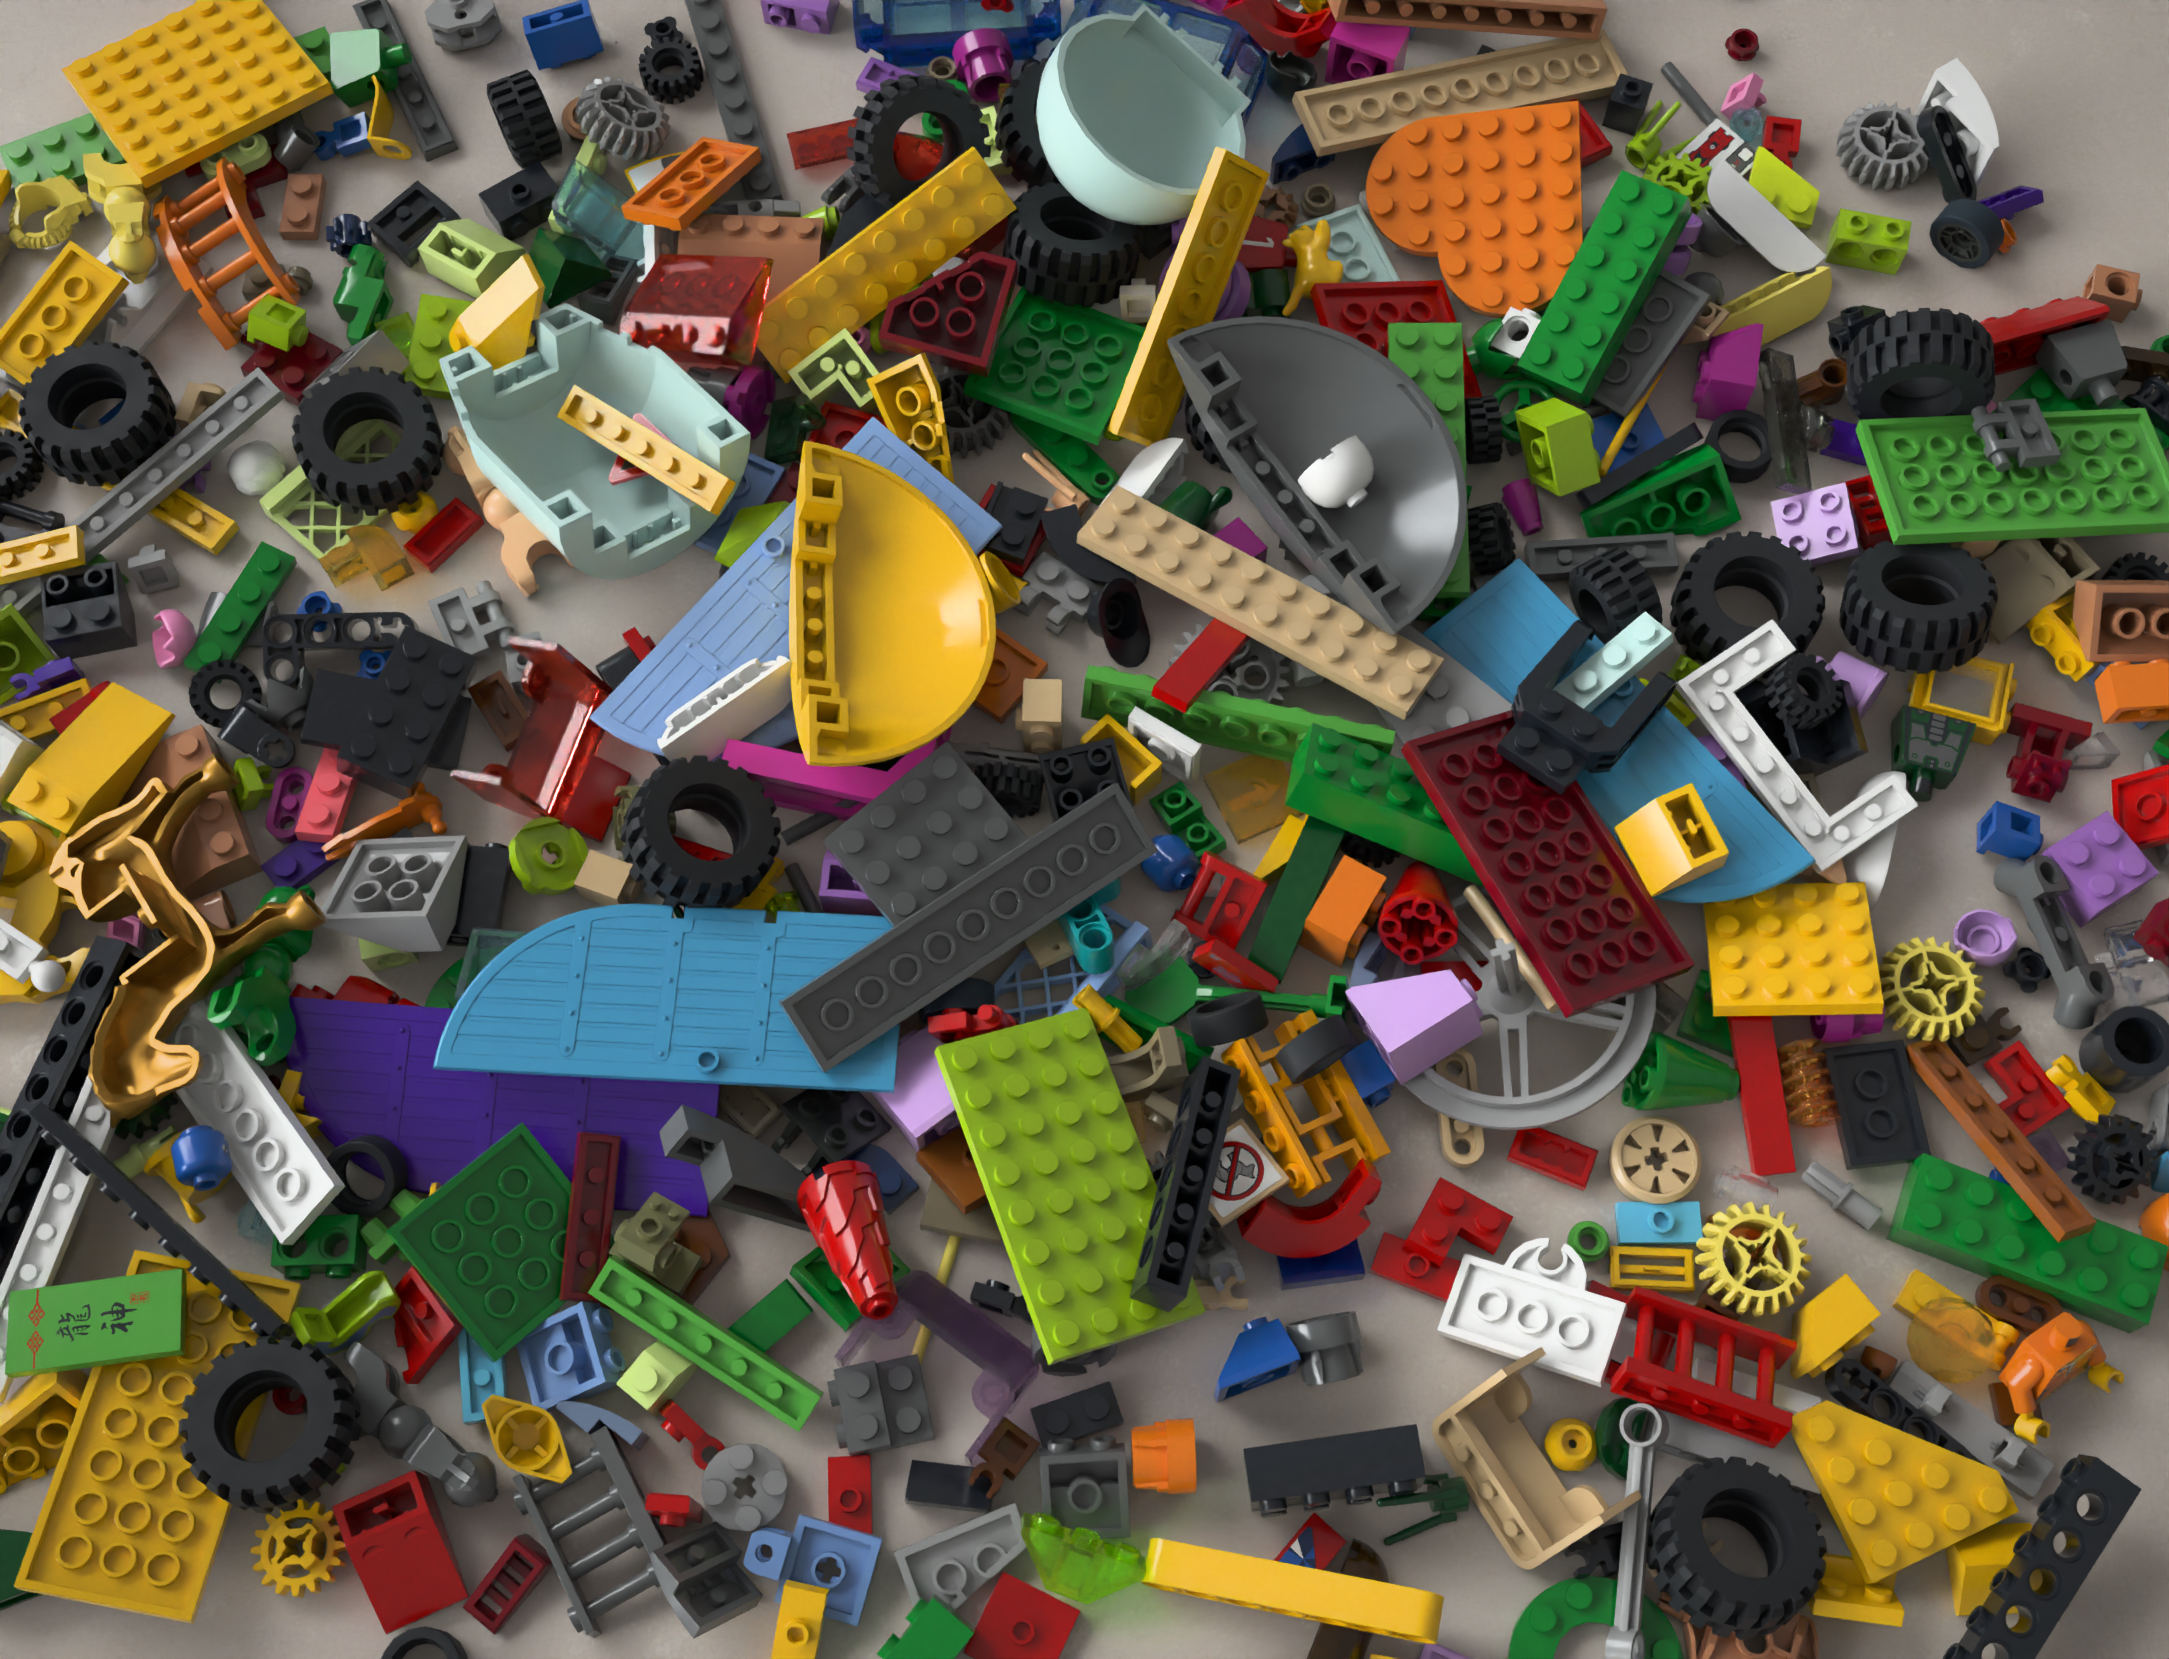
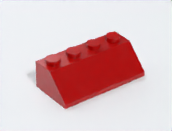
M2076 296L2066 300L2061 298L2054 299L2041 307L2034 309L2022 308L2009 316L1998 319L1997 317H1990L1981 321L1980 323L1991 334L1993 339L1995 376L2039 364L2035 359V355L2047 335L2103 321L2110 312L2109 307L2106 304Z

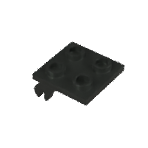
M807 1089L781 1105L780 1110L790 1119V1122L782 1134L773 1142L771 1149L779 1154L783 1146L787 1149L798 1135L804 1131L818 1147L808 1164L801 1170L808 1177L826 1161L831 1164L849 1158L890 1132L892 1126L859 1091Z

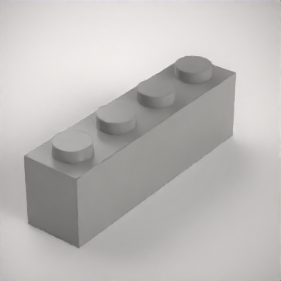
M1659 1409L1667 1417L1670 1429L1666 1442L1656 1450L1697 1464H1703L1706 1459L1715 1457L1723 1458L1724 1463H1726L1731 1456L1745 1458L1746 1465L1753 1466L1757 1461L1770 1467L1768 1472L1778 1477L1779 1474H1782L1790 1480L1791 1483L1788 1486L1796 1494L1801 1491L1808 1500L1820 1494V1490L1790 1431L1773 1449ZM1651 1412L1649 1413L1643 1442L1650 1440L1657 1431V1419Z

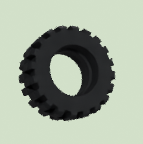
M1050 57L1042 58L1040 65L1037 62H1032L1024 67L1023 73L1016 74L1006 90L995 123V131L997 132L995 137L996 148L1002 151L1000 158L1005 167L1011 166L1013 168L1011 175L1018 182H1021L1023 179L1028 183V189L1036 185L1042 187L1048 182L1061 184L1046 159L1040 143L1038 125L1034 117L1042 73Z
M911 74L899 75L898 80L889 78L880 83V91L871 89L864 96V99L868 102L864 108L857 106L853 114L854 117L858 118L856 126H849L847 137L853 139V147H847L848 159L855 161V166L851 168L854 178L862 182L861 189L865 194L868 193L889 210L971 147L976 148L983 160L984 157H990L991 146L986 145L984 142V138L990 136L988 125L979 121L983 117V113L978 105L970 103L971 97L964 90L955 88L954 84L920 74L918 76ZM921 112L929 113L935 116L942 128L944 136L943 153L938 165L930 174L919 180L910 181L903 178L895 166L893 158L894 140L900 127L910 117Z
M1055 182L1045 183L1042 187L1036 185L1027 190L1026 193L1023 192L1014 201L1017 209L1008 215L1003 257L1017 261L1018 276L1016 284L1019 287L1024 286L1029 294L1033 296L1039 295L1043 297L1044 301L1050 303L1056 301L1068 307H1073L1074 304L1082 305V307H1092L1095 303L1103 305L1109 303L1113 298H1119L1120 286L1131 285V280L1135 278L1144 237L1142 225L1127 224L1108 219L1087 208L1076 200L1062 184H1055Z
M1918 308V311L1908 312V310L1899 311L1892 317L1886 315L1877 319L1875 325H1867L1854 338L1847 352L1848 405L1852 408V412L1860 420L1971 415V411L1975 407H1987L1995 394V361L1991 334L1976 319L1972 321L1969 315L1961 312L1953 314L1950 309L1940 308L1939 311H1930V308Z
M97 341L83 342L84 346L77 348L75 345L63 348L65 352L58 356H55L53 353L45 359L46 364L42 368L37 366L31 373L32 381L31 383H25L21 393L24 399H21L19 402L20 424L43 461L58 476L66 477L69 482L84 484L86 481L89 486H103L104 482L116 485L170 441L168 436L174 435L177 424L174 420L176 408L171 400V395L150 361L145 356H140L136 350L128 346H122L121 348L118 343L104 341L103 345H99ZM105 399H125L122 409L107 423L92 429H72L78 415L88 406Z
M371 366L369 371H361L360 367H353L348 369V374L340 376L336 372L329 375V382L324 385L318 382L310 389L313 395L310 399L307 397L302 399L298 406L301 415L294 416L292 424L295 433L292 436L293 448L311 487L317 494H322L325 501L330 505L338 507L341 504L345 512L355 515L358 514L359 509L364 510L366 516H378L379 510L387 509L390 514L400 511L398 505L404 502L412 505L418 501L417 493L420 490L428 492L434 484L431 475H439L442 467L440 458L443 456L444 443L441 437L442 432L428 397L422 394L420 387L413 381L406 382L404 376L395 371H390L389 375H386L381 367ZM379 419L392 422L403 429L401 441L396 449L379 461L368 464H356L345 461L335 454L340 437L347 429L359 422Z
M1739 531L1727 533L1724 541L1721 537H1715L1709 540L1705 547L1698 548L1691 556L1689 563H1686L1671 598V625L1677 627L1674 635L1680 645H1687L1685 653L1693 661L1698 658L1704 665L1758 629L1757 627L1739 624L1729 618L1718 605L1714 592L1727 586H1744L1760 592L1774 606L1778 616V623L1776 624L1796 648V651L1791 656L1762 675L1763 679H1767L1770 677V672L1787 659L1806 651L1823 620L1822 613L1825 610V597L1821 592L1824 587L1821 578L1813 576L1816 568L1808 558L1803 560L1799 556L1801 551L1793 545L1788 548L1781 544L1782 539L1773 535L1770 539L1761 537V532L1749 531L1747 536H1742Z
M1886 540L1875 545L1874 549L1870 547L1865 550L1850 565L1840 607V627L1852 646L1856 645V650L1865 658L1868 656L1872 657L1874 663L1885 667L1887 664L1895 667L1896 671L1905 673L1906 670H1915L1917 674H1928L1931 670H1937L1938 673L1949 671L1953 668V665L1958 668L1969 662L1971 658H1974L1983 650L1984 644L1987 643L1998 599L1996 581L1990 570H1986L1985 564L1979 558H1971L1969 551L1961 547L1955 549L1951 547V543L1894 545L1893 542L1889 543Z
M694 755L690 762H687L685 757H680L672 760L669 766L661 765L652 772L649 779H645L624 816L625 822L621 827L620 839L625 843L621 850L624 861L626 863H633L629 873L635 882L642 880L646 884L643 891L651 898L657 894L665 899L662 905H670L674 908L676 905L683 906L684 909L685 906H688V908H723L724 906L726 908H733L740 904L744 897H749L775 862L774 857L779 852L781 841L777 836L781 832V823L778 817L772 816L777 808L771 797H764L763 792L766 788L759 780L752 782L747 777L749 773L747 770L740 766L735 770L728 766V760L718 757L714 762H709L706 755ZM691 809L713 816L727 830L733 845V856L720 861H707L688 854L674 840L668 825V815L675 811Z
M272 1335L258 1337L256 1340L257 1345L251 1346L247 1341L233 1345L234 1353L226 1358L220 1353L210 1362L214 1368L207 1375L200 1372L193 1381V1384L198 1387L194 1396H185L182 1409L188 1413V1418L179 1421V1435L187 1441L180 1448L184 1459L192 1464L190 1471L196 1479L203 1483L211 1492L242 1510L251 1508L257 1513L268 1514L272 1513L274 1507H278L283 1512L297 1509V1500L304 1498L310 1503L320 1497L321 1493L318 1488L325 1482L333 1486L341 1477L336 1472L342 1462L347 1465L350 1464L355 1452L349 1448L351 1441L359 1440L361 1426L355 1422V1418L361 1415L360 1404L353 1396L355 1389L341 1369L310 1343L303 1345L297 1338L287 1336L282 1337L280 1342H278ZM295 1388L302 1392L307 1399L308 1416L304 1430L295 1444L280 1456L267 1461L249 1462L243 1459L236 1450L235 1432L238 1421L247 1406L260 1395L274 1389Z
M1732 1456L1726 1463L1720 1457L1706 1459L1703 1464L1696 1463L1687 1468L1681 1477H1677L1651 1513L1648 1547L1651 1548L1647 1552V1563L1651 1570H1657L1658 1575L1653 1580L1661 1593L1667 1591L1672 1599L1669 1604L1677 1613L1681 1609L1691 1616L1689 1622L1700 1629L1705 1624L1713 1627L1712 1633L1714 1635L1727 1638L1732 1632H1735L1736 1638L1743 1640L1753 1639L1757 1634L1767 1636L1774 1633L1781 1625H1786L1814 1596L1819 1588L1818 1582L1824 1577L1826 1562L1822 1557L1827 1553L1824 1536H1818L1817 1533L1822 1527L1817 1514H1810L1806 1507L1810 1502L1801 1491L1796 1494L1788 1486L1791 1483L1790 1480L1782 1474H1779L1778 1477L1768 1472L1770 1467L1757 1461L1753 1466L1746 1465L1745 1458ZM1709 1517L1725 1518L1746 1528L1757 1539L1764 1551L1768 1566L1767 1577L1749 1578L1736 1574L1723 1566L1713 1556L1705 1542L1702 1532V1519Z

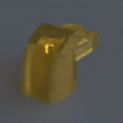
M358 525L346 529L345 531L351 542L344 546L333 548L327 555L318 559L335 588L367 570L370 571L381 591L415 574L394 537L386 530L373 525Z

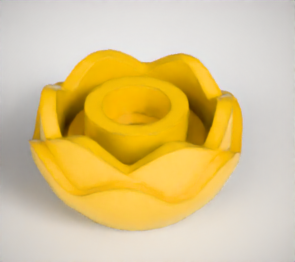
M420 490L417 493L418 501L412 505L404 502L398 505L400 511L391 513L396 526L400 530L418 533L438 514V506L430 494Z
M1563 1418L1554 1422L1544 1439L1545 1451L1553 1464L1563 1471H1583L1591 1466L1597 1456L1595 1432L1586 1422L1577 1418ZM1570 1440L1576 1443L1575 1448L1569 1446Z

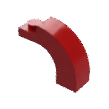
M1229 0L1222 10L1229 21L1245 37L1269 51L1275 50L1279 56H1284L1287 51H1292L1294 56L1306 59L1314 57L1322 44L1330 40V36L1337 24L1330 7L1314 13L1303 14L1286 8L1277 0Z
M1361 1158L1336 1192L1321 1203L1300 1207L1286 1204L1272 1195L1268 1196L1238 1217L1237 1223L1241 1236L1254 1246L1282 1257L1310 1258L1334 1252L1355 1240L1371 1224L1364 1207L1375 1201L1383 1182L1375 1165Z

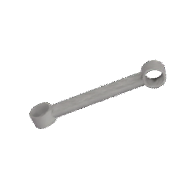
M1636 1403L1626 1408L1622 1413L1619 1426L1623 1438L1630 1444L1625 1497L1638 1490L1642 1498L1624 1509L1614 1626L1611 1627L1607 1636L1605 1659H1645V1638L1641 1631L1655 1453L1656 1449L1666 1442L1670 1428L1667 1417L1659 1409L1645 1403ZM1645 1411L1651 1412L1657 1419V1431L1650 1440L1639 1442L1632 1433V1423L1638 1414Z

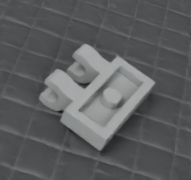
M1043 552L1022 577V581L1028 582V586L1020 590L1021 603L1015 609L1028 617L1042 599L1050 602L1054 607L1046 616V620L1050 621L1046 625V629L1059 636L1072 618L1083 623L1087 618V608L1091 600V594L1103 589L1090 580L1079 576L1066 565Z

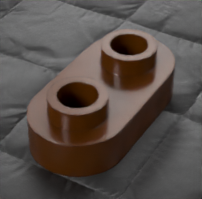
M2001 1275L1986 1279L1977 1287L1975 1292V1301L1979 1309L1996 1320L2007 1323L2029 1335L2063 1313L2060 1303L2052 1295ZM1991 1293H1996L2000 1296L2002 1300L2001 1306H1997L1991 1301ZM2032 1309L2040 1312L2042 1316L2041 1323L2033 1320L2031 1316Z

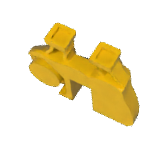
M33 820L1 822L0 829L12 839L0 883V907L15 909L10 925L48 951L47 947L59 930L62 912L68 909L80 910L75 901L74 894L55 884L49 876L54 856L62 843L68 839V836L61 832L60 837H56L53 835L52 830ZM82 947L70 956L62 958L49 954L43 961L52 960L58 962L66 973L64 984L53 992L38 990L33 985L31 976L24 984H21L0 969V1005L11 1002L41 1004L54 995L70 991L90 948Z

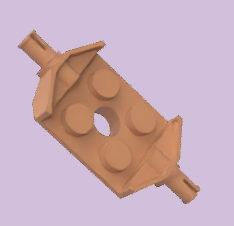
M1662 1592L1658 1598L1660 1602H1657L1656 1605L1659 1609L1680 1619V1622L1683 1623L1687 1659H1819V1639L1812 1619L1799 1613L1786 1625H1781L1774 1633L1764 1636L1765 1647L1761 1653L1755 1654L1747 1650L1743 1640L1736 1638L1735 1632L1724 1638L1714 1635L1712 1633L1713 1627L1706 1624L1700 1629L1689 1622L1691 1616L1681 1609L1677 1613L1670 1606L1669 1602L1672 1599L1670 1595Z

